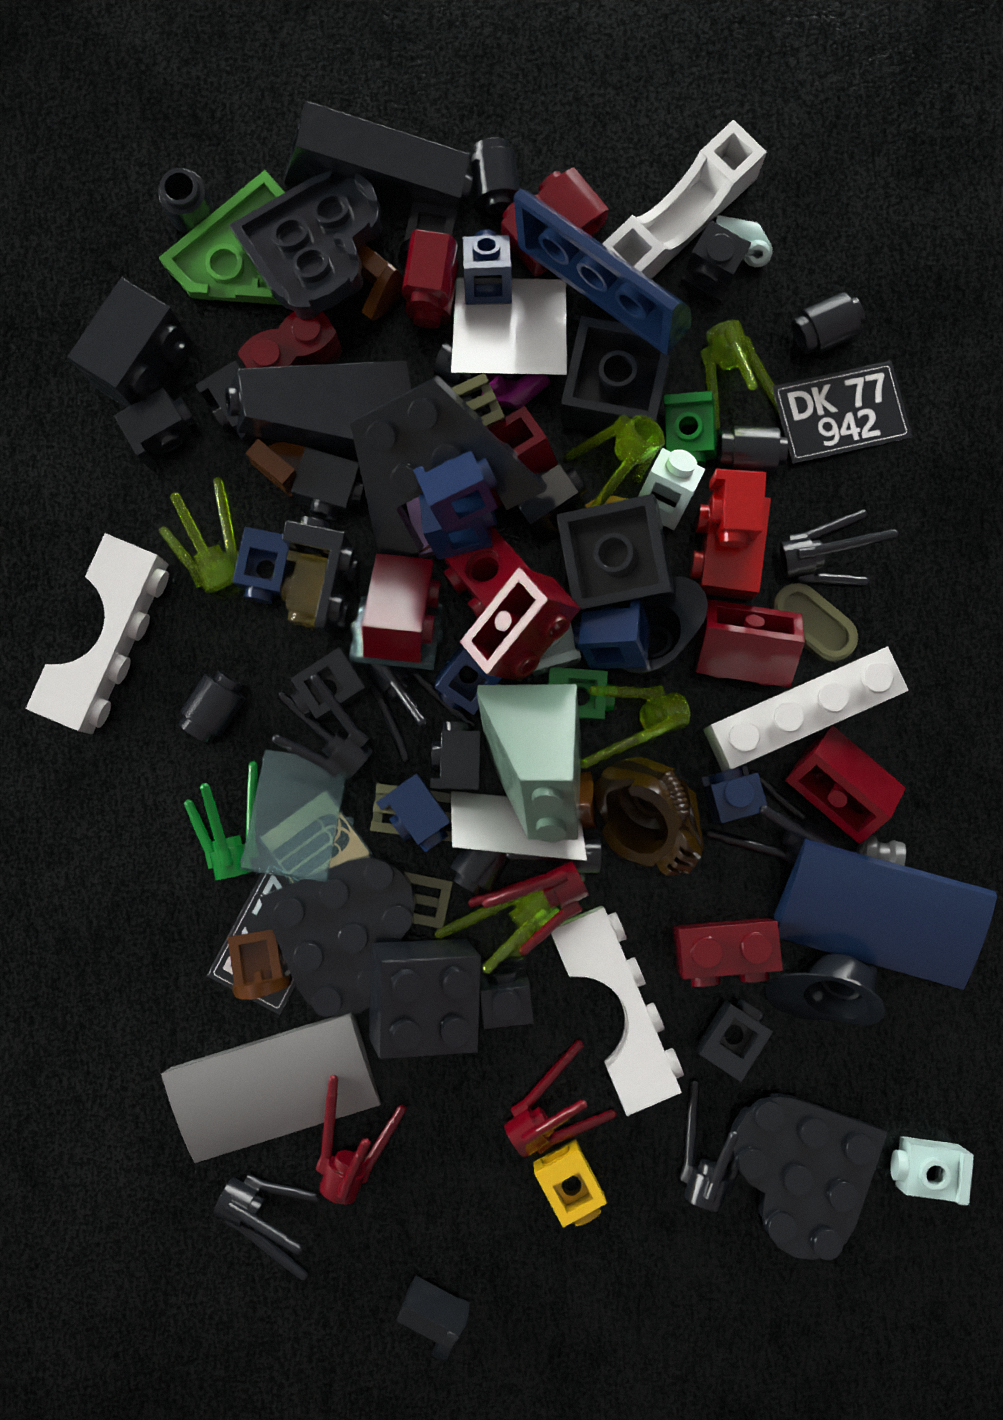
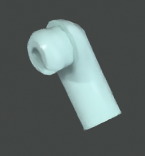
M720 215L716 216L715 223L751 242L744 260L748 265L761 267L770 261L772 246L758 223Z

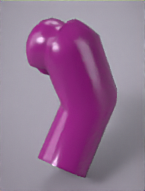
M486 373L500 407L519 409L551 385L546 374H526L518 381H514L499 375Z

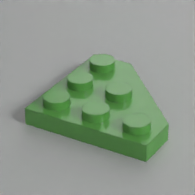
M264 170L159 257L161 263L192 299L282 305L274 298L238 243L229 225L285 192Z

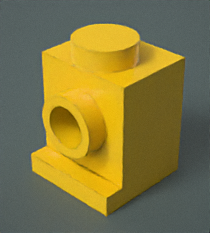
M576 1139L533 1162L534 1174L563 1228L573 1222L576 1226H581L592 1221L601 1213L600 1207L607 1204L604 1192ZM571 1176H576L580 1180L579 1187L572 1191L566 1190L562 1186V1182Z

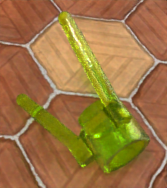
M729 320L709 329L705 334L709 347L702 350L701 355L706 368L707 391H712L716 404V432L720 429L716 364L720 363L721 369L724 370L739 367L750 390L757 388V382L752 372L753 369L778 411L772 386L775 385L755 353L750 337L745 336L741 322L739 320Z
M621 415L612 426L575 446L563 455V460L569 462L617 435L615 453L622 463L590 507L605 504L627 473L636 464L639 465L632 478V483L638 485L641 482L656 453L666 443L662 429L652 418L645 415H636L630 420L626 415Z
M216 477L213 483L226 552L222 551L220 545L207 548L180 495L176 492L172 493L170 498L198 552L194 555L196 563L167 527L163 526L159 530L170 548L190 572L196 587L202 586L205 593H213L233 584L232 581L238 559L223 480L220 477Z
M662 685L650 688L591 686L589 688L591 695L647 699L645 705L640 709V721L644 730L581 760L580 766L584 769L639 743L685 728L690 721L688 702L680 693L672 692L665 694Z
M540 890L491 908L483 907L438 929L435 932V936L438 939L444 938L513 905L515 909L509 915L519 929L483 965V972L490 973L508 955V958L522 956L519 954V948L559 911L556 907L552 909L549 907Z

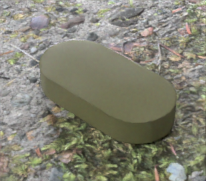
M800 583L790 584L780 590L774 597L771 609L802 614L805 640L803 647L818 659L825 662H837L848 657L856 648L858 634L852 621L808 585Z

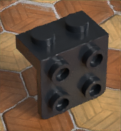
M301 517L300 523L286 520L282 540L297 558L327 563L314 626L325 638L335 640L338 629L345 630L348 623L350 603L345 602L347 585H355L360 557L355 556V548L351 545L346 534L329 529V522L312 517Z

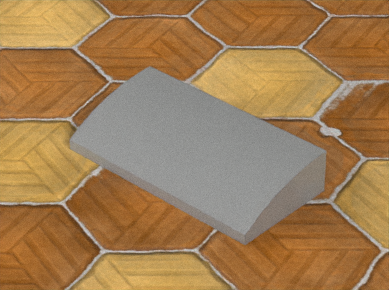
M352 1013L333 1016L176 1065L161 1074L175 1119L194 1163L324 1123L328 1081L331 1075L338 1077L335 1119L381 1105L355 1014L352 1015Z

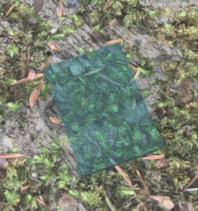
M265 750V754L262 757L263 763L244 852L240 859V868L246 871L326 882L330 875L329 867L346 778L341 773L333 778L321 767L293 753Z

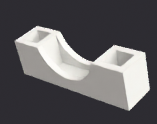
M732 120L699 152L683 178L661 202L642 216L635 217L632 215L602 244L652 279L708 225L710 220L713 221L717 215L757 179L767 152L735 120Z
M106 533L104 534L85 576L99 592L104 605L105 619L101 635L91 650L79 659L64 664H45L26 706L27 710L74 730L92 735L96 727L100 728L104 724L111 709V702L108 699L115 683L120 684L129 670L130 658L127 656L134 641H139L147 630L150 620L147 612L154 597H160L167 585L169 573L166 571L169 565L167 562L154 553Z
M885 647L718 721L703 730L720 768L724 772L909 690L889 648Z
M598 906L564 921L551 934L569 977H588L606 984L618 995L623 1007L624 1030L621 1040L616 1049L604 1062L626 1115L628 1116L682 1093L676 1079L684 1076L683 1070L673 1048L664 1051L657 1033L665 1030L655 1004L652 1002L645 1005L638 987L646 983L635 957L626 960L619 942L627 939L616 912L607 915L605 908Z

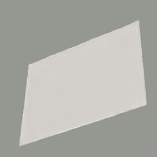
M457 278L451 373L485 372L567 375L566 282L556 279H511L512 303L466 305L464 278ZM474 278V284L502 283L501 278Z

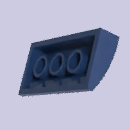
M519 189L513 196L518 248L667 356L691 328L690 308L527 190Z
M805 839L774 913V920L778 921L779 939L829 953L847 955L861 962L964 990L984 944L993 916L997 894L993 890Z

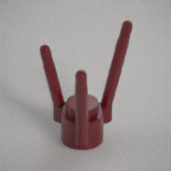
M569 861L545 874L470 898L468 904L471 907L483 904L485 908H491L541 890L551 909L560 905L561 910L519 948V954L524 956L535 946L539 945L564 921L582 912L578 901L589 895L572 861Z
M575 1041L521 1102L510 1108L514 1118L504 1124V1128L511 1143L523 1158L529 1157L536 1151L541 1154L557 1143L616 1118L617 1112L614 1109H610L555 1132L556 1127L585 1110L587 1102L580 1100L550 1118L541 1107L533 1111L531 1110L536 1101L584 1046L583 1041Z
M331 1075L326 1095L321 1155L316 1170L323 1174L319 1186L322 1195L334 1203L346 1205L356 1200L362 1183L367 1182L374 1164L397 1129L407 1109L405 1105L397 1107L367 1156L366 1154L371 1145L369 1139H363L356 1152L341 1150L337 1152L336 1156H333L332 1148L338 1096V1077Z

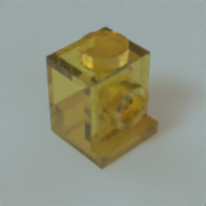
M289 550L287 560L294 568V573L286 574L281 596L282 601L287 602L286 609L289 611L287 621L301 626L315 627V618L328 558Z

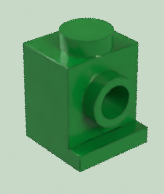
M712 391L664 395L666 450L670 452L674 450L687 451L695 458L696 465L700 467L706 465V460H716V404ZM698 425L696 432L691 435H685L681 432L682 426Z
M549 668L548 684H577V689H583L588 693V703L582 706L578 705L580 721L603 722L605 712L614 711L615 684L607 683L608 671Z

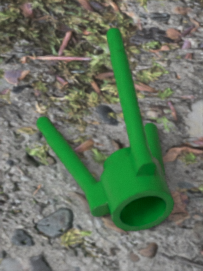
M255 761L250 762L248 768L246 843L242 844L240 835L225 838L209 784L203 783L200 786L215 841H211L194 802L190 799L184 802L190 821L204 850L208 869L213 868L215 880L253 872L251 859L260 857L256 842L258 764Z

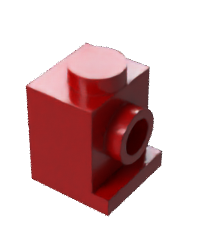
M728 469L715 470L709 481V491H718V494H712L710 498L709 523L716 524V539H719V545L745 547L748 546L749 541H755L763 532L766 472Z

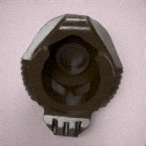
M631 757L618 761L602 772L594 786L595 802L605 823L602 833L606 842L620 857L641 866L653 867L657 865L659 870L666 876L689 874L701 858L702 851L704 850L696 793L687 787L688 784L674 774L676 769L644 757Z

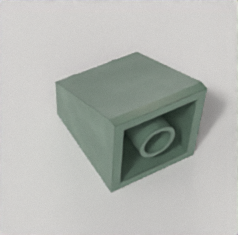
M577 684L478 685L477 696L487 755L528 840H542L545 842L578 840L582 745Z

